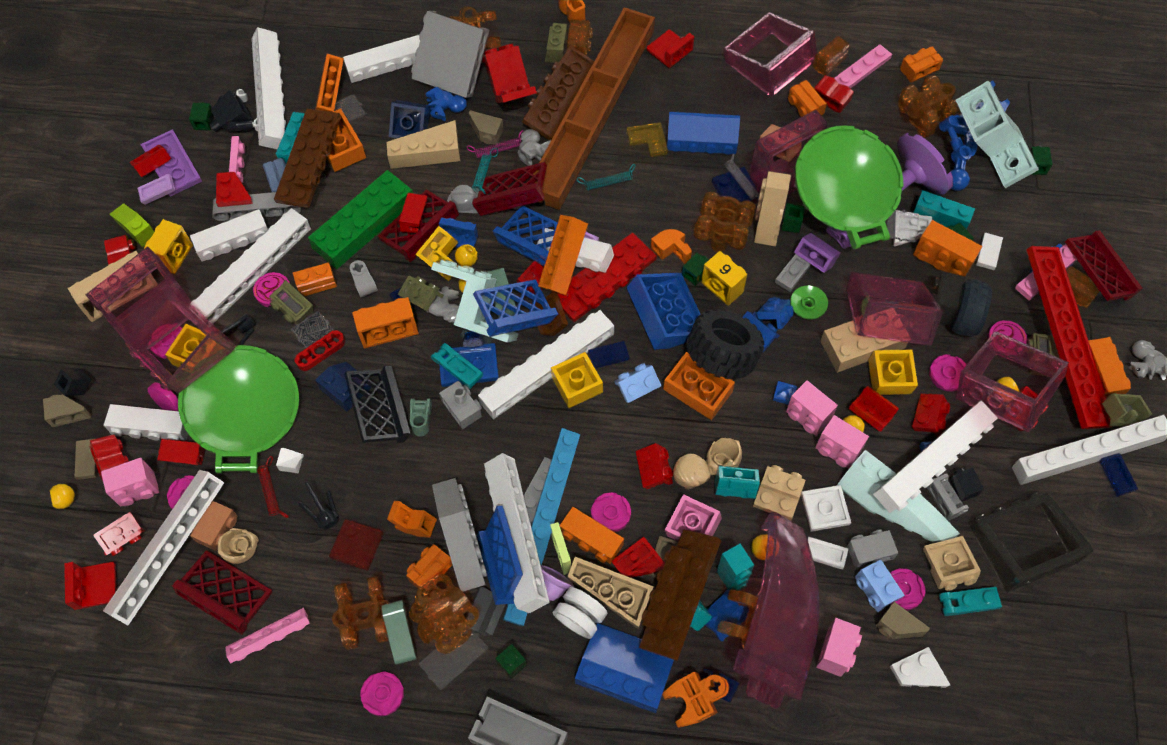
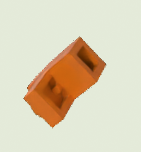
M668 229L651 238V249L661 260L674 253L686 264L691 259L692 254L690 246L686 243L684 244L685 234L681 231Z
M400 501L393 502L387 518L388 521L395 524L394 528L404 533L429 538L437 520L426 511L412 510Z

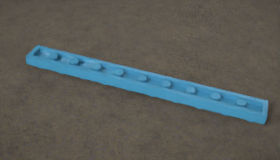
M561 428L531 525L541 566L551 535L550 524L555 522L580 434ZM507 604L503 621L524 626L527 612L517 609L515 604Z

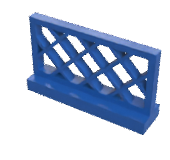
M521 206L502 228L497 226L493 233L498 243L545 266L549 253L547 247H550L552 241L546 242V238L554 236L558 222L525 206ZM523 213L528 214V218L519 220ZM540 220L542 224L532 226L533 221ZM529 223V227L520 229L521 224ZM517 226V230L508 231L510 227ZM555 227L554 231L545 232V228ZM542 229L541 234L533 235V231ZM530 232L529 237L521 238V234ZM543 239V243L534 244L535 240Z
M536 279L477 290L473 293L489 326L486 330L489 337L551 323L558 315L556 308H550L542 290L538 287ZM532 286L535 291V295L527 291V287ZM512 290H517L521 293V296L518 297L514 295L513 293H511ZM498 292L506 296L505 301L496 296ZM485 295L490 298V304L483 301L481 296ZM524 295L533 300L532 304L523 300ZM509 298L518 302L517 307L508 303ZM494 301L503 306L502 310L492 306ZM536 302L542 305V310L535 306ZM520 306H525L529 309V312L526 313L520 310ZM508 308L515 312L514 316L505 313V309ZM490 311L499 315V318L493 320Z
M496 506L486 530L478 531L477 540L495 605L514 604L513 593L523 573L503 506Z

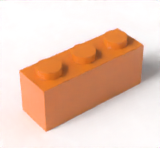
M1111 338L1089 340L1106 397L1113 393L1126 394L1131 389V383L1129 378L1126 377L1123 363L1119 360L1116 346L1112 343Z
M574 507L571 508L560 524L565 540L570 542L573 540L581 550L592 552L595 554V558L602 563L608 562L611 564V561L615 559L624 545L623 537Z

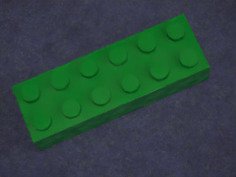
M385 171L308 237L312 249L337 270L402 213L407 194L413 193L412 189L390 171Z

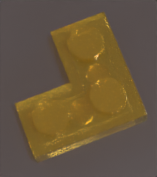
M661 122L627 127L630 146L647 143L650 157L668 154Z

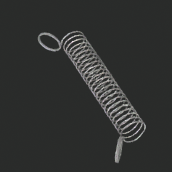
M733 154L730 166L726 168L730 173H733L732 175L738 179L736 181L739 183L743 173L737 166H733L735 165ZM749 181L748 183L744 182L742 188L746 189L744 191L747 193L751 189V183Z

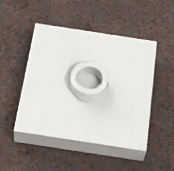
M841 485L801 492L811 532L851 524Z

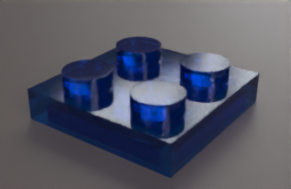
M745 167L739 168L743 173V177L745 176L751 183V187H754L751 189L758 192ZM730 172L712 178V183L726 209L754 200L744 191L746 189L739 185L736 181L738 179L734 178L735 176Z

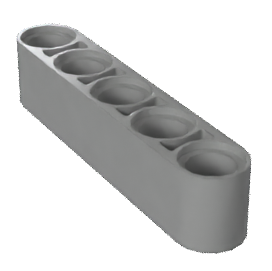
M276 192L250 194L253 204L218 207L215 198L213 200L212 216L217 221H229L259 209L263 217L282 216L291 208L300 213L301 207L276 203L274 201Z

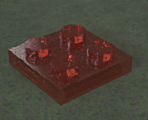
M345 519L329 557L330 559L368 571L384 533L381 530Z

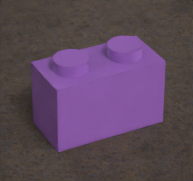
M812 233L804 236L794 251L795 254L823 273L833 267L840 255L839 251Z

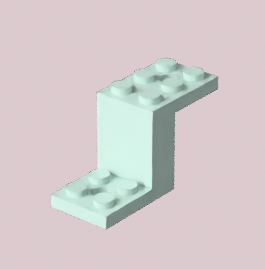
M989 81L956 99L974 141L991 158L1005 188L1039 170L1018 126L1004 112ZM979 102H984L982 108L976 109V105ZM1013 160L1019 161L1017 166L1010 167Z
M440 260V262H433L431 270L466 281L454 325L489 336L486 331L489 326L473 293L477 290L495 287L497 279L492 278V274L484 271L474 272L472 267L460 265L457 267V263L453 261ZM485 295L481 296L483 301L490 304V298ZM509 332L491 337L504 342L517 341L519 333Z

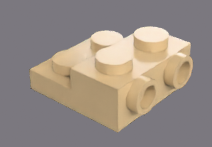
M777 465L767 466L753 507L791 521L806 480L802 479V475L799 473L791 472V474L783 472V469Z
M963 536L925 545L923 548L931 565L930 572L938 589L945 588L946 591L955 589L957 584L964 583L968 586L977 581L981 570Z

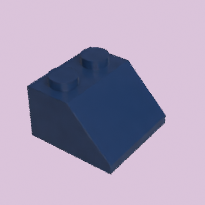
M400 100L391 102L389 137L400 138L426 130L429 124L431 105Z
M343 362L329 366L315 381L323 393L348 412L353 406L344 374L346 371L357 370L349 363ZM351 377L352 382L358 386L363 382L357 377ZM366 383L362 386V389L367 392L372 388ZM359 392L356 394L358 400L364 396Z

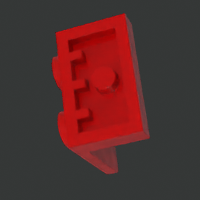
M668 30L649 44L647 51L671 68L693 50L694 36L688 33L685 37L680 38L673 31Z
M74 562L65 563V604L77 610L109 603L116 592V564L114 562L82 568Z

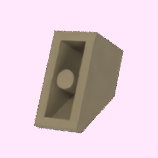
M469 111L470 124L479 140L486 144H496L497 146L504 130L503 119Z
M63 394L52 395L50 398L43 399L44 418L52 427L91 418V414L82 405Z
M893 602L876 625L881 634L892 639L923 637L930 629L896 602Z

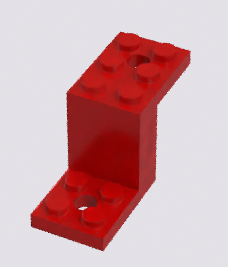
M512 43L498 47L499 51H497V48L484 51L481 63L485 62L496 103H504L537 93L535 86L530 87L519 46H513Z

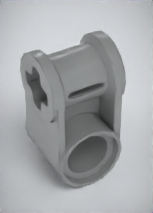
M359 260L352 262L350 272L360 298L377 292L378 289L366 264Z

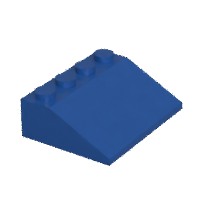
M682 274L636 275L627 286V290L654 350L668 349L687 343L688 336L700 312Z
M597 623V631L590 639L575 676V684L656 713L674 660L640 649L639 646L642 640L640 638Z

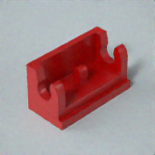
M407 194L399 220L400 232H418V228H412L411 226H420L427 202L426 195Z
M161 439L157 460L202 465L206 449L195 442Z

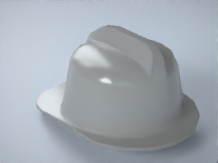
M459 185L451 191L447 201H452L456 204L458 213H478L472 205V201L478 197L479 189L474 191L468 185Z

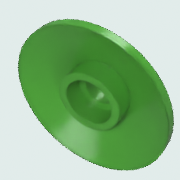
M802 286L793 292L790 304L798 316L804 319H816L826 312L828 299L821 289L814 286Z

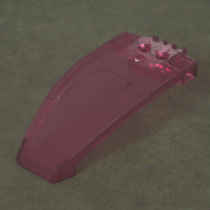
M771 512L761 528L763 531H768V540L759 597L744 650L739 649L733 671L749 679L746 691L747 696L755 697L759 702L762 701V703L777 709L781 706L784 696L801 700L818 633L819 587L811 549L803 528L777 512Z

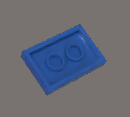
M495 343L452 348L483 372L482 378L477 383L496 381L499 378ZM439 365L442 387L451 386L459 381Z

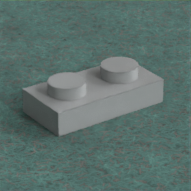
M795 254L778 275L775 283L791 292L810 268L811 264Z

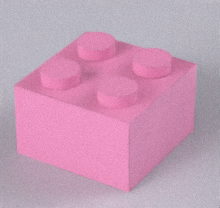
M806 381L791 396L786 412L792 420L798 421L803 425V428L808 433L817 436L828 425L838 405L809 381Z
M834 415L822 432L816 449L823 456H829L835 460L839 466L849 469L861 453L869 436Z
M142 458L101 471L106 493L120 507L132 505L135 501L149 499L154 494L160 493L154 471Z
M683 494L665 532L667 537L678 542L683 529L713 536L722 519L721 513Z
M835 618L828 628L816 668L840 677L845 672H849L856 659V655L853 652L856 647H859L862 635L859 634L861 627Z

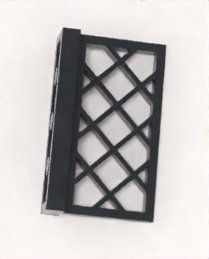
M384 366L381 370L346 371L344 375L362 443L397 440V443L405 442L411 432L392 366ZM378 376L380 383L378 385L369 380V377ZM351 377H357L363 382L358 386L352 382ZM365 383L374 389L371 394L362 389ZM376 391L384 396L383 402L373 396ZM358 392L367 397L364 403L357 399L356 394ZM369 400L379 406L376 411L366 405ZM380 408L388 412L389 417L387 419L377 413ZM362 409L372 415L369 420L361 416ZM374 417L384 423L381 428L371 423ZM387 425L393 429L394 434H387L382 429ZM367 426L377 432L376 435L367 436L365 428Z

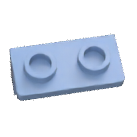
M640 364L634 368L635 371L622 373L618 376L619 379L614 381L615 385L619 386L626 403L661 387V383L652 365Z
M882 560L861 569L855 576L858 587L864 591L868 597L869 604L877 612L905 596Z

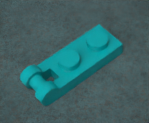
M446 343L440 346V350L437 353L434 352L431 355L435 363L441 365L469 389L483 376V372Z
M997 587L939 594L940 601L944 605L942 609L944 616L996 610L1002 607ZM955 600L957 607L952 606L951 601Z

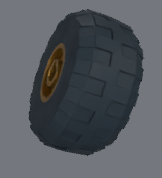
M975 279L962 282L956 296L950 320V328L956 334L973 337L979 335L982 331L992 299V288L988 283Z

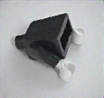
M229 89L224 95L219 97L217 103L212 107L211 111L216 119L209 125L215 132L223 128L232 133L239 130H249L253 127L258 131L257 118L252 122L253 118L244 105V102L248 101V96L244 93V90L239 89L236 92L237 94Z

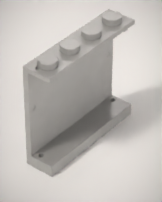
M427 11L423 18V30L419 35V47L415 53L416 61L411 70L412 79L439 87L465 98L473 97L489 29L478 28L437 14L436 11Z

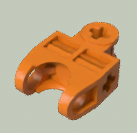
M692 672L673 683L663 692L662 696L664 700L673 697L684 699L686 710L681 715L682 718L675 722L677 727L681 728L699 723L717 714L718 712L713 702L728 694L729 683L724 677L718 675H710L702 680L699 673ZM714 682L721 684L718 687L719 691L712 689L713 687H715Z

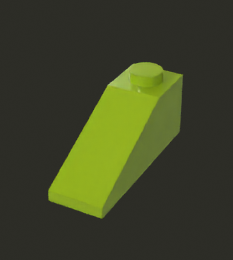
M124 203L109 214L142 248L154 234L151 226Z

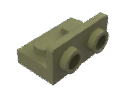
M410 275L398 293L403 298L408 297L411 303L428 311L436 295L440 298L444 296L438 292L440 288L432 283L426 285V280L419 276L415 279Z

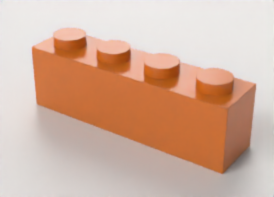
M330 54L326 55L315 110L334 111L344 58Z
M560 215L538 287L563 295L567 294L588 223L571 216Z

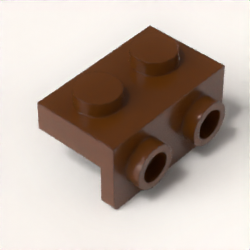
M552 292L546 297L550 308H556L558 315L551 323L538 326V330L542 335L555 336L568 325L558 293ZM535 303V306L541 310L543 309L540 303Z

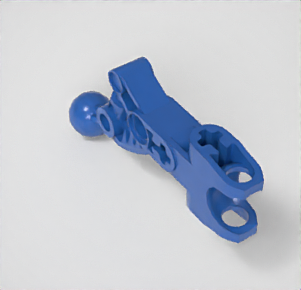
M992 80L990 83L994 88L996 83ZM1008 99L1002 102L999 101L1004 112L1010 104ZM979 102L976 105V109L982 108L984 102ZM951 115L939 123V128L943 132H948L952 140L950 141L953 148L951 158L955 163V167L951 171L953 176V186L951 189L960 191L965 189L970 182L969 174L965 171L966 160L975 155L978 145L974 141L963 115ZM956 133L965 136L964 144L961 140V137H958Z

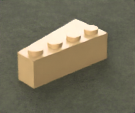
M454 120L388 141L387 156L390 168L460 161L456 121Z
M768 171L767 179L763 178L755 214V220L758 223L754 243L776 246L791 175Z
M575 557L568 573V579L639 629L642 623V614L648 607L649 595L654 590V587Z

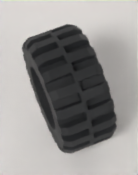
M721 309L708 310L700 314L695 320L686 343L688 353L691 359L696 361L698 367H702L709 374L712 373L716 377H724L725 379H740L752 373L765 345L760 330H757L755 324H751L750 320L741 317L740 314H734L728 310L721 311Z

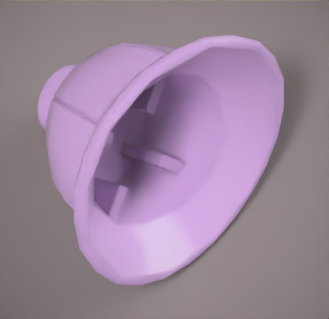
M541 566L549 601L560 598L569 587H574L573 583L560 572L548 566Z

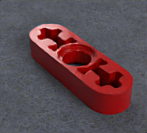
M337 330L331 331L298 353L295 357L297 367L301 371H308L345 345L343 334ZM333 338L339 339V341L336 343L333 341ZM319 347H324V348H325V352H324V353H322V354H316V353H315V351H316L317 348H319ZM305 359L307 363L304 364L301 360Z

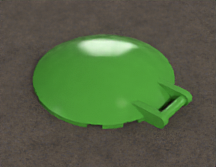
M835 126L814 135L801 150L795 168L796 186L804 205L824 224L846 231L853 249H858L861 245L879 240H889L890 234L885 221L898 207L904 185L902 169L892 149L881 142L877 135L867 130L855 129L854 126ZM877 228V234L859 238V232Z
M245 345L221 348L216 350L217 352L200 359L193 366L187 377L184 378L178 396L179 416L189 436L201 447L216 454L215 473H222L223 471H250V473H257L258 453L269 449L287 434L295 421L299 408L298 386L288 366L280 358L275 357L264 349ZM224 457H251L250 463H223Z

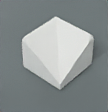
M281 448L276 466L279 471L299 473L304 455Z

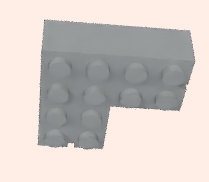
M456 478L433 484L432 488L439 520L460 591L463 592L485 585L483 577L487 576L462 484L457 485Z
M487 697L479 713V717L484 723L482 725L481 721L476 719L468 737L469 741L476 745H565L568 733Z

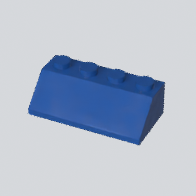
M669 112L667 150L736 154L740 116Z

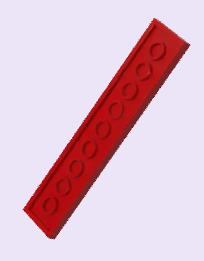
M1031 246L1026 249L1081 429L1112 427L1110 426V418L1102 404L1106 401L1107 397L1059 247Z

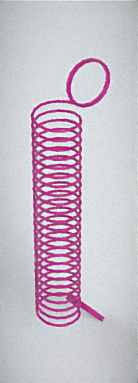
M500 147V150H499V151L501 152V151H503V150L505 151V150H508V149H507V147H506V149H505V147H504V149H503V147H502V149H501V147Z

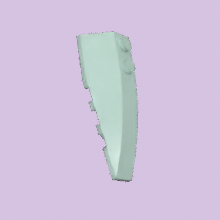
M866 450L857 458L837 484L841 485L842 491L869 512L877 513L885 517V520L892 523L895 522L910 532L914 531L933 543L956 538L960 534L921 494L913 500L908 498L906 501L909 504L901 511L895 509L889 513L873 494L896 473Z

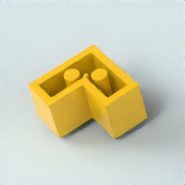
M438 226L416 255L430 267H432L433 262H440V260L452 261L447 256L458 244V241ZM438 272L442 277H444L448 281L453 277Z

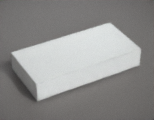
M984 233L981 242L983 247L979 252L976 266L995 270L1003 237Z
M808 537L803 558L843 570L848 548Z

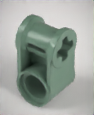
M411 398L410 425L412 432L416 436H424L429 432L430 416L432 413L431 398L427 400ZM418 423H423L421 426H416Z

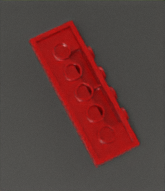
M631 233L612 247L614 257L606 273L584 268L571 278L566 295L558 293L564 313L573 322H576L591 309H596L604 299L612 297L617 289L625 287L629 280L641 274L646 267L657 260V255L634 233Z

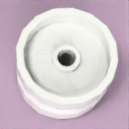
M569 587L563 596L565 603H559L552 613L570 630L582 637L591 639L597 631L595 623H601L608 614L607 610L590 595L577 588Z

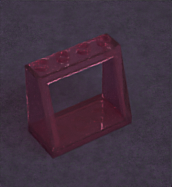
M770 12L723 48L725 62L770 96L776 94L817 60L815 32ZM771 33L789 46L767 65L745 56L747 52Z
M817 110L756 141L749 180L759 193L763 178L767 179L768 171L791 175L788 194L797 190V187H794L795 168L800 152L790 162L783 159L773 162V157L806 140V145L814 135L827 129V122Z
M146 247L85 294L110 328L132 350L147 340L157 326L168 323L191 303L187 294L162 260L149 247ZM155 269H158L164 280L123 313L115 317L108 306Z
M851 272L846 289L855 331L858 336L932 345L943 310L923 282Z
M172 291L168 293L125 343L130 349L129 354L136 359H140L139 364L147 370L150 369L151 372L149 374L156 380H160V385L167 391L172 389L177 393H180L216 365L236 347L197 308ZM189 319L206 337L172 375L148 349Z
M995 331L961 371L956 399L971 406H975L982 400L997 418L1030 432L1066 376L1069 362ZM995 354H998L1051 379L1036 399L991 380L982 374Z

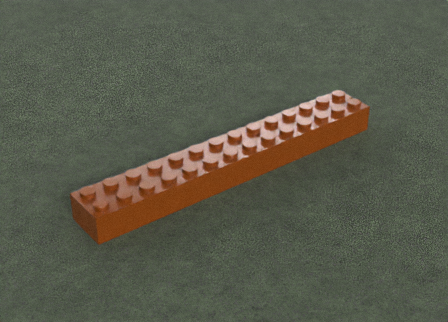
M625 7L623 8L539 162L547 164L542 192L545 195V205L558 210L561 209L654 32L655 17Z

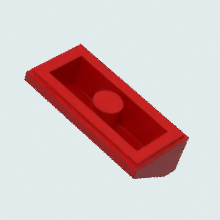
M157 145L132 160L130 164L143 177L171 160V157L164 147Z

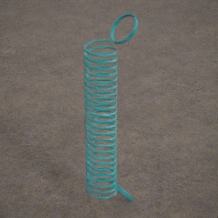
M491 156L489 157L490 159L481 158L475 177L476 180H474L473 186H478L479 188L477 189L482 190L484 194L486 193L482 186Z
M619 173V177H618V174H617V177H616V174H615V177H614V175H613V177H612V175H611V177H610V176H609V177H608V176L606 177V179H607V178H608V179H609V178H610V179L612 178V181H613V178H614V181H615V178H616V181H617V178H618V181H619V182H624V181H623V177H622V181H621L620 173Z

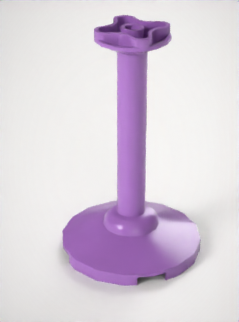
M909 133L903 134L897 142L898 153L904 164V172H902L904 185L902 191L915 182L937 195L946 194L953 186V176L951 172L946 173L942 165L944 161L942 155L922 136L916 134L912 137L908 135ZM830 226L826 228L827 233L835 238L842 248L846 249L851 246L846 231Z

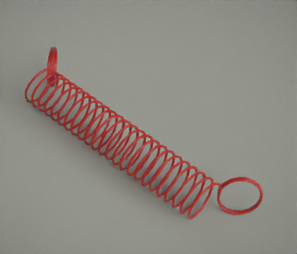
M261 468V473H259L260 471L258 470V474H262L259 475L260 478H263L260 479V481L264 482L261 483V485L265 486L262 487V489L264 492H266L264 493V495L267 496L265 497V499L268 500L266 501V503L269 504L267 505V507L271 508L274 506H271L270 504L273 502H270L267 487L264 479L263 468ZM279 511V512H278V513H280L281 515H283V516L286 517V518L289 517L287 514H285V513L282 512V511Z

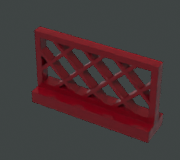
M541 162L485 177L482 188L486 194L479 190L478 197L473 199L472 205L479 215L482 216L544 201L545 195L542 192L547 164ZM529 177H531V179H530L529 181H527L526 183H523L525 180H527ZM513 181H515V183H514L512 186L507 187V186H509ZM497 185H500L494 192L492 191Z
M427 189L421 195H426L432 199V202L426 203L424 207H432V212L422 214L419 227L411 226L412 228L420 229L416 234L411 235V232H408L407 236H398V232H400V227H398L400 224V214L378 235L379 240L403 254L409 262H412L417 257L416 253L438 228L441 218L455 219L459 216L454 202H447ZM436 206H444L441 210L435 211ZM432 217L428 222L423 223V218ZM390 233H395V238L387 239L386 236ZM408 241L403 247L399 246V242Z
M1100 230L1095 231L1091 235L1068 238L1065 241L1068 248L1107 301L1120 298L1130 300L1143 289Z
M207 550L181 580L177 579L172 585L176 595L241 635L247 630L246 625L273 593L268 587ZM207 558L214 561L213 568L202 569V564ZM228 570L231 577L219 580L218 571ZM215 572L216 580L204 583L203 574ZM200 575V584L191 585L187 583L191 577ZM245 580L247 587L235 590L234 581ZM232 583V591L220 593L219 584ZM217 586V594H205L204 587ZM261 590L265 592L261 598L252 600L251 591ZM248 592L249 601L237 603L236 594ZM233 595L234 604L225 606L221 603V597ZM250 605V612L245 618L238 614L239 607Z

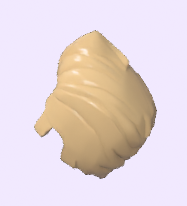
M725 437L720 438L716 442L714 441L706 455V463L710 475L717 474L718 466L738 467L742 459V449L740 442L732 438Z
M686 454L680 457L674 465L673 476L675 481L687 490L700 486V484H704L710 479L706 461L696 454Z
M232 528L219 538L218 554L230 563H243L254 555L259 539L255 534L246 529Z

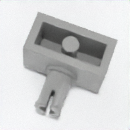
M459 381L439 393L442 403L462 430L482 417L480 403L477 399L473 400L471 398V392L466 385L462 386Z

